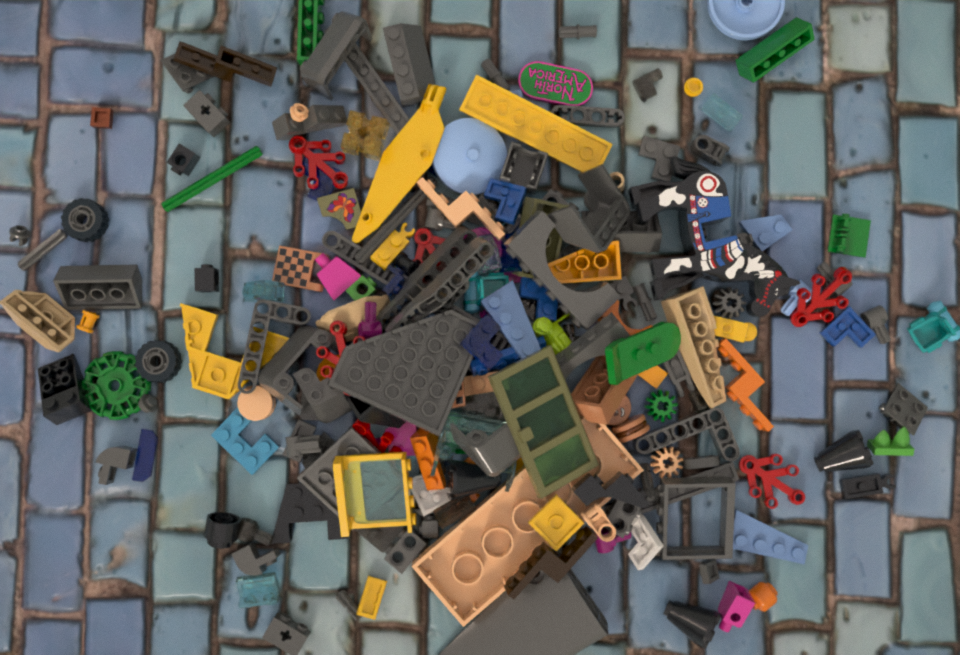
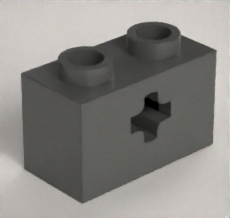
M199 90L183 106L211 136L215 137L231 122L226 118L228 114L221 106L217 108L214 105L216 101L209 93L204 95Z
M278 612L262 638L290 655H298L311 631L303 623H296L291 620L292 618L288 614ZM287 630L290 631L289 636L286 635Z

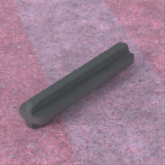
M62 229L56 231L22 258L17 264L18 267L23 271L29 269L63 242L68 236L67 233Z

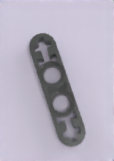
M556 105L551 113L556 114L560 110L561 114L566 115L568 111H571L569 115L570 120H567L565 115L561 118L578 126L618 128L625 119L623 111L614 108ZM580 111L583 114V119L575 120L573 113ZM593 113H600L602 120L595 122L592 119ZM606 113H608L607 117L612 118L614 114H617V118H620L617 123L614 122V119L609 118L607 122H604Z

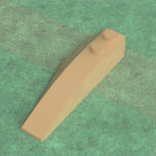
M704 286L660 301L667 322L673 323L679 328L681 334L679 351L691 378L709 408H714L726 401L724 379L720 375V366L722 365L721 358H718L717 354L719 342L718 339H715L714 329H717L716 321Z

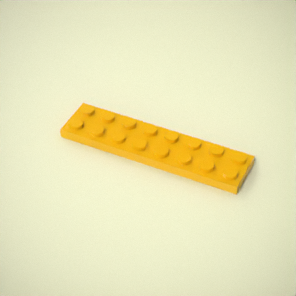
M478 75L475 76L459 111L536 150L548 153V156L581 173L603 164L613 145Z

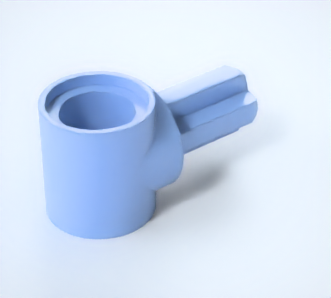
M798 279L799 285L790 287L789 298L780 308V311L786 316H790L797 307V291L800 288H806L812 293V288L801 279Z

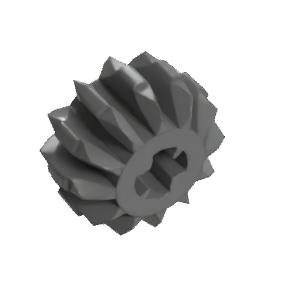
M727 287L726 291L720 289V295H714V298L718 300L712 303L713 306H718L714 312L718 313L721 311L720 317L722 318L727 316V319H732L733 316L739 317V312L745 311L741 305L747 303L746 301H741L744 294L738 295L739 289L737 288L733 291L731 287ZM728 300L732 301L731 306H727Z

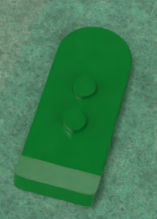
M662 321L639 333L611 342L605 348L609 384L619 385L625 379L672 359L676 355L681 343L679 328L673 323Z

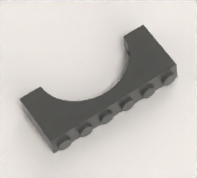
M537 210L504 243L507 247L505 251L513 259L516 257L521 262L519 266L526 273L530 272L534 276L532 280L539 287L543 286L547 290L545 294L552 301L556 300L560 304L558 307L564 314L567 315L569 313L573 318L571 320L577 328L580 329L582 327L588 330L621 296L608 282L601 281L594 287L585 290H572L562 285L553 276L546 260V243L550 232L556 225L543 211Z
M612 312L602 318L591 329H588L567 348L555 355L565 380L583 362L605 355V348L611 342L631 336ZM547 362L519 385L534 399L559 384L550 362ZM560 395L538 406L543 416L549 422L565 411L560 401Z

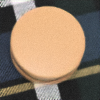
M253 385L246 387L244 390H251ZM256 385L252 393H240L237 406L241 415L246 419L252 421L263 420L274 412L276 398L260 385Z

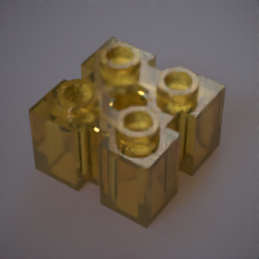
M350 110L346 123L349 133L344 132L340 146L344 153L357 156L360 151L363 152L366 158L380 161L384 148L381 139L386 140L389 129L388 120L377 116H372L371 120H369L364 113ZM368 133L369 136H365L363 139L362 135Z

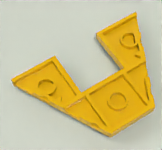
M180 303L184 322L183 329H185L186 349L190 361L189 369L192 375V388L225 399H232L239 392L238 380L243 358L241 362L207 352L219 315ZM253 326L254 331L257 333L264 331V329ZM267 331L259 371L289 340V337ZM252 342L249 348L252 352H258L260 344ZM247 361L245 368L248 371H254L257 365L254 361ZM250 380L242 381L241 388H243Z

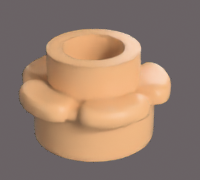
M295 103L290 107V115L293 120L302 122L308 118L309 110L303 104Z

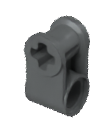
M707 135L698 136L690 145V150L694 155L718 167L722 166V159L725 153L730 150L726 144L718 142ZM698 141L704 144V149L698 147Z

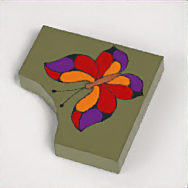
M354 188L317 198L322 217L338 219L346 230L356 228L361 210Z

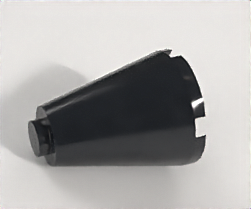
M453 459L447 461L450 465L446 466L445 480L446 488H450L451 492L447 493L449 500L497 488V485L501 482V475L495 477L488 476L477 464Z

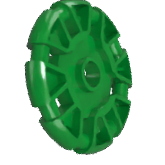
M111 351L104 353L100 358L96 357L87 366L84 372L86 373L85 378L82 380V387L88 393L85 396L90 403L92 411L102 418L106 416L110 420H122L141 410L138 402L144 394H148L151 391V382L143 379L140 374L136 378L132 374V372L137 371L134 355L124 354L123 351ZM121 361L125 362L124 367L119 366ZM107 363L108 368L104 369L103 364ZM93 376L98 377L97 384L92 382ZM114 380L120 383L117 391H114L111 387ZM137 388L141 389L139 395H135ZM95 393H96L97 396L99 397V399H97V400H96L95 397H94V394H95ZM128 402L129 407L125 408L123 403ZM108 403L112 404L111 410L107 409Z

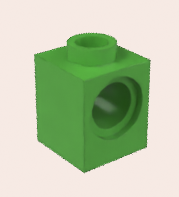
M362 275L346 292L356 301L363 297L373 296L377 292L374 288L377 284L370 277L366 279ZM361 285H367L368 291L366 294H359L358 289Z

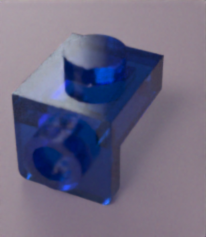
M389 265L387 268L395 276L383 288V291L391 296L392 294L396 295L401 290V284L405 278L402 276L404 272L399 267Z

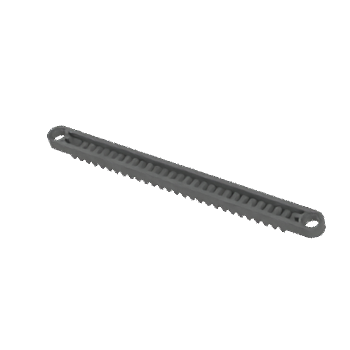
M328 231L323 235L322 243L328 250L399 293L408 279L407 275L391 265L386 270H383L370 259V256L361 264L355 259V255L362 247L335 231ZM330 236H336L337 244L330 246L327 243V239ZM453 304L449 309L485 326L486 328L481 340H487L490 350L493 352L512 347L503 334ZM433 312V313H434V315H438V314H441V313H443V312ZM541 360L538 363L540 364V366L545 365L547 361Z

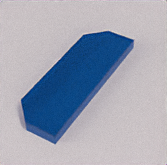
M141 429L132 477L133 481L144 482L152 476L158 437L153 430Z

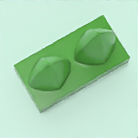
M902 427L896 433L893 440H890L889 434L882 430L874 439H868L867 447L874 455H914L915 449L910 444V436L906 427Z

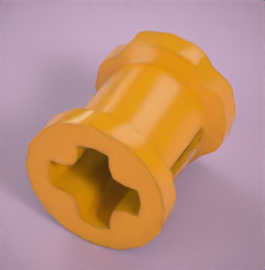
M83 310L82 319L76 328L93 334L94 324L100 315Z

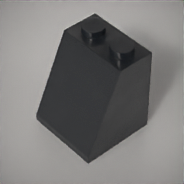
M343 395L361 422L400 428L406 423V421L357 398Z

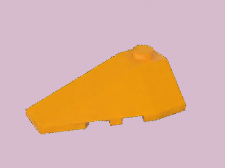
M612 241L607 250L600 253L581 249L548 263L549 269L561 284L620 280L622 278L619 241Z

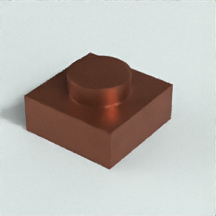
M92 107L90 126L93 128L112 129L114 110L111 108Z

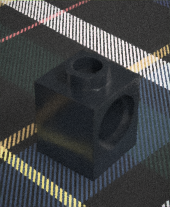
M178 144L166 163L171 165V170L181 176L184 173L189 176L201 157L183 145ZM186 158L185 164L180 166V160Z
M203 264L201 268H194L196 292H219V269L213 268V265Z

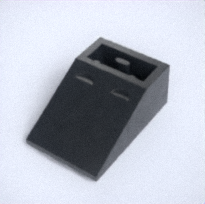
M74 354L38 368L43 417L55 425H59L92 411L90 403L85 396L88 393L82 387V380L84 378Z

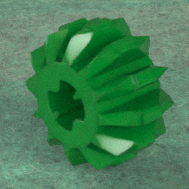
M658 389L657 395L655 392L650 393L652 399L648 397L645 399L650 402V405H644V408L651 409L647 412V415H653L654 421H657L659 418L660 422H665V417L671 420L670 412L673 414L677 413L676 410L672 409L678 406V403H672L676 397L674 395L669 397L670 392L667 390L663 393L661 389ZM658 402H663L665 404L663 405V410L657 408V406H659Z

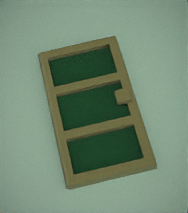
M551 345L488 376L538 498L546 497L599 465Z

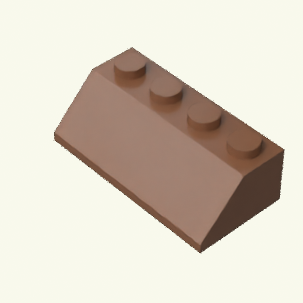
M606 355L595 357L571 393L578 413L589 422L607 425L637 375L623 380L619 385L609 384Z

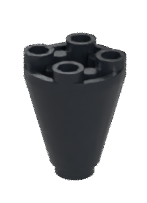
M859 430L850 431L818 453L817 457H814L819 472L864 469L874 465L868 447H865Z
M670 600L663 612V615L667 616V619L698 647L704 649L712 641L715 634L714 628L718 625L722 614L713 609L679 601L672 602Z

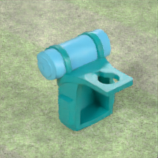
M477 271L468 280L469 288L464 293L463 305L465 311L470 314L480 311V306H482L481 300L509 283V276L501 272L488 273V276H481Z
M942 301L932 302L927 307L929 314L924 318L919 317L909 323V327L906 328L911 339L922 353H930L940 348L945 340L953 342L960 338V326L956 324Z

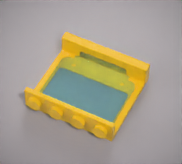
M407 452L335 456L333 472L341 537H349L351 529L407 526L408 533H412L413 525H416V513H412V507H415V498L410 493V489H413V478L409 477L411 459H407Z

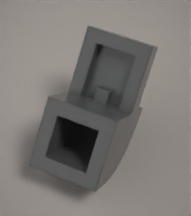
M117 446L101 452L95 462L103 464L98 472V483L103 485L114 483L117 468H133L137 449L128 446Z
M254 542L232 553L237 567L243 573L251 576L263 574L267 570L266 567L277 562L276 558L281 555L277 547L260 556Z

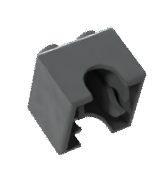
M511 141L499 180L526 187V193L535 195L548 153L540 150L537 152L523 148L521 144Z

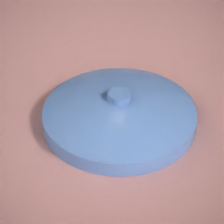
M707 0L708 13L713 24L723 34L737 40H754L769 33L779 22L785 7V0Z
M462 118L445 126L432 165L438 179L451 191L458 194H463L467 191L469 194L472 192L474 195L485 192L490 178L499 180L507 157V150L501 135L496 129L476 118Z

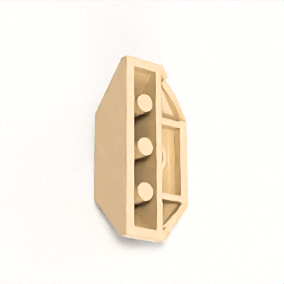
M14 290L0 301V304L13 321L44 348L61 352L75 340V317L46 293Z
M388 295L363 297L329 310L315 323L319 329L326 330L332 334L330 332L331 323L336 320L342 321L347 325V333L344 335L345 343L353 341L356 336H359L358 325L364 319L365 302H376L377 317L391 301ZM339 325L335 326V331L337 332L340 329Z

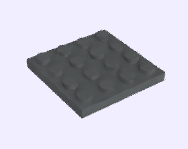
M352 425L297 476V479L339 517L333 472L335 456L382 452L364 435L359 434ZM390 460L363 461L360 463L366 518L403 486L402 472Z

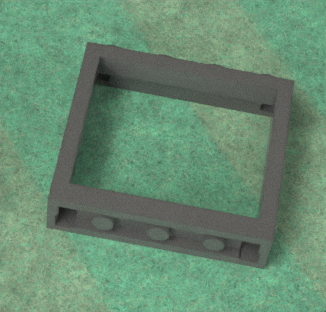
M730 477L660 478V485H657V495L660 497V502L656 506L657 515L659 516V522L656 523V532L659 534V539L664 545L658 552L662 560L733 558L736 483ZM721 487L719 546L667 547L669 488Z

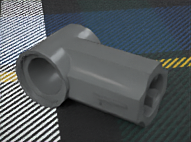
M323 435L285 437L287 457L323 452L326 446Z

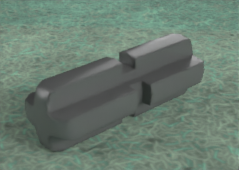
M341 590L336 595V599L344 608H347L348 613L354 620H359L362 616L356 615L358 605L352 602L353 599L345 590Z

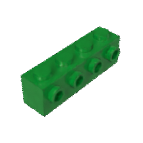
M299 0L297 61L300 66L309 59L324 36V32L321 31V24H324L322 6L325 5V0Z
M798 17L788 22L735 60L739 75L752 83L756 82L815 40L812 24Z

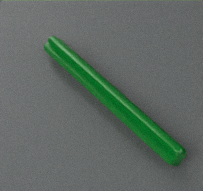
M258 146L251 148L161 203L163 209L167 212L173 210L263 155L261 149Z

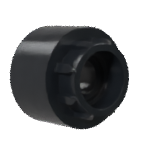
M227 512L208 514L204 537L207 539L208 545L220 549L231 547L233 542L238 540L241 518Z

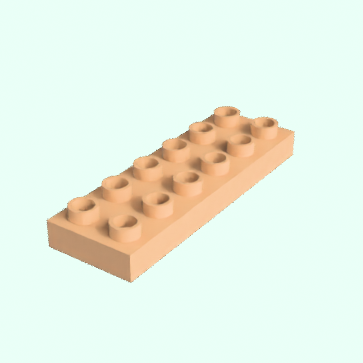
M580 416L599 463L597 467L588 472L592 476L596 474L602 480V487L619 471L624 475L628 473L632 479H635L644 471L605 424L592 423ZM574 422L571 425H569L564 431L575 426ZM579 434L533 459L544 486L589 461ZM523 465L412 561L411 567L464 627L506 591L504 586L507 579L519 570L522 562L527 561L537 546L544 542L551 547L528 521L555 494L584 522V518L580 515L581 512L585 513L594 506L593 503L595 501L602 507L612 498L602 497L586 506L571 489L587 474L585 473L540 499L537 497L525 465Z

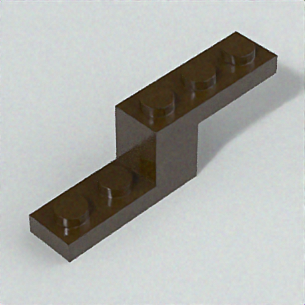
M179 41L173 60L228 82H231L233 73H236L270 87L277 67L224 46H220L217 56Z
M585 526L583 530L577 533L576 538L563 549L561 555L542 542L540 546L533 550L532 555L527 561L522 562L519 570L507 579L504 588L508 596L515 600L540 570L559 583L598 537L588 526Z

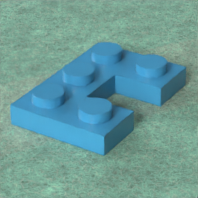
M237 407L211 436L253 475L280 446L267 433L254 446L244 439L240 433L252 420L243 417Z

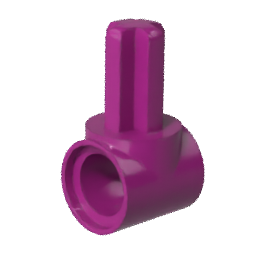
M365 302L364 319L358 325L359 336H363L366 339L382 334L381 322L376 320V302Z
M601 529L602 535H606L609 533L608 529ZM594 531L598 537L595 541L597 552L608 553L613 551L616 543L631 538V532L629 535H625L624 538L616 535L613 540L605 542Z

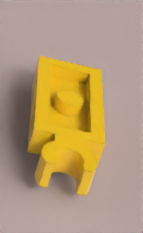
M406 222L402 224L400 232L394 230L370 256V259L383 270H386L393 263L396 256L409 245L410 241L407 238L413 237L415 233L414 228L411 232L405 231L407 227Z

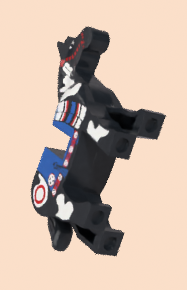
M674 156L670 159L672 174L676 178L684 179L683 181H656L634 186L628 190L632 209L636 208L639 224L646 223L652 216L662 211H679L680 238L687 257L652 259L649 261L653 281L649 283L654 301L662 299L669 291L681 288L698 278L718 283L747 282L749 283L751 300L746 305V311L752 317H761L769 313L777 298L788 295L791 286L800 284L798 280L789 278L784 269L775 260L761 250L741 243L736 235L705 242L707 234L705 228L702 227L725 221L731 217V210L724 180L704 166Z

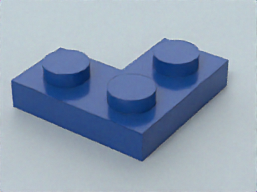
M490 178L484 197L500 202L495 216L496 220L512 225L515 224L527 188Z
M522 277L520 280L519 297L537 300L535 319L546 317L551 322H555L558 302L556 300L552 301L545 294L547 290L543 286L539 287L532 278Z
M850 306L846 307L819 332L832 347L836 346L848 335L859 348H862L876 335Z

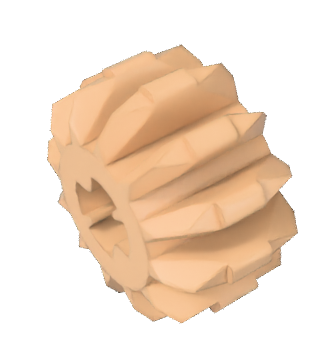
M666 446L661 448L662 452L659 449L655 450L658 455L650 456V458L655 460V462L650 463V466L655 467L653 472L655 474L659 473L661 478L665 474L667 478H671L672 473L677 476L678 472L676 469L683 468V466L678 464L683 461V458L678 457L680 452L678 450L674 452V447L672 446L668 450ZM668 459L670 461V464L665 465L663 463V460Z

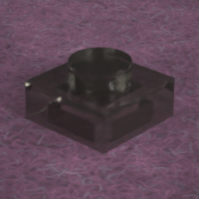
M699 390L688 395L696 413L709 408Z

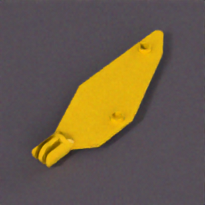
M428 84L420 108L384 150L353 233L352 242L357 244L378 229L432 165L445 129L439 109L447 90L446 87Z

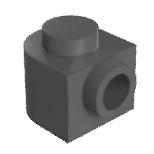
M434 514L424 516L422 523H419V535H423V539L439 538V517H434Z

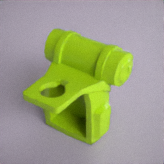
M569 313L553 323L548 318L542 317L536 319L531 324L536 338L543 336L546 346L551 345L555 355L572 343L558 324L569 316Z

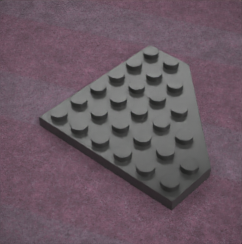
M448 310L346 346L327 385L436 436H440L486 327L453 310Z

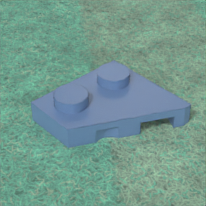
M782 215L742 220L738 223L746 234H752L754 246L761 251H764L792 231V228Z

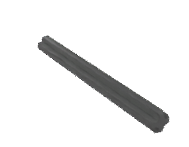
M429 177L428 179L436 187L437 181L433 177ZM418 188L358 251L355 259L361 264L364 263L427 195Z

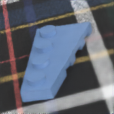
M513 280L481 300V305L520 359L541 349Z
M734 509L733 549L805 564L808 550L807 544Z

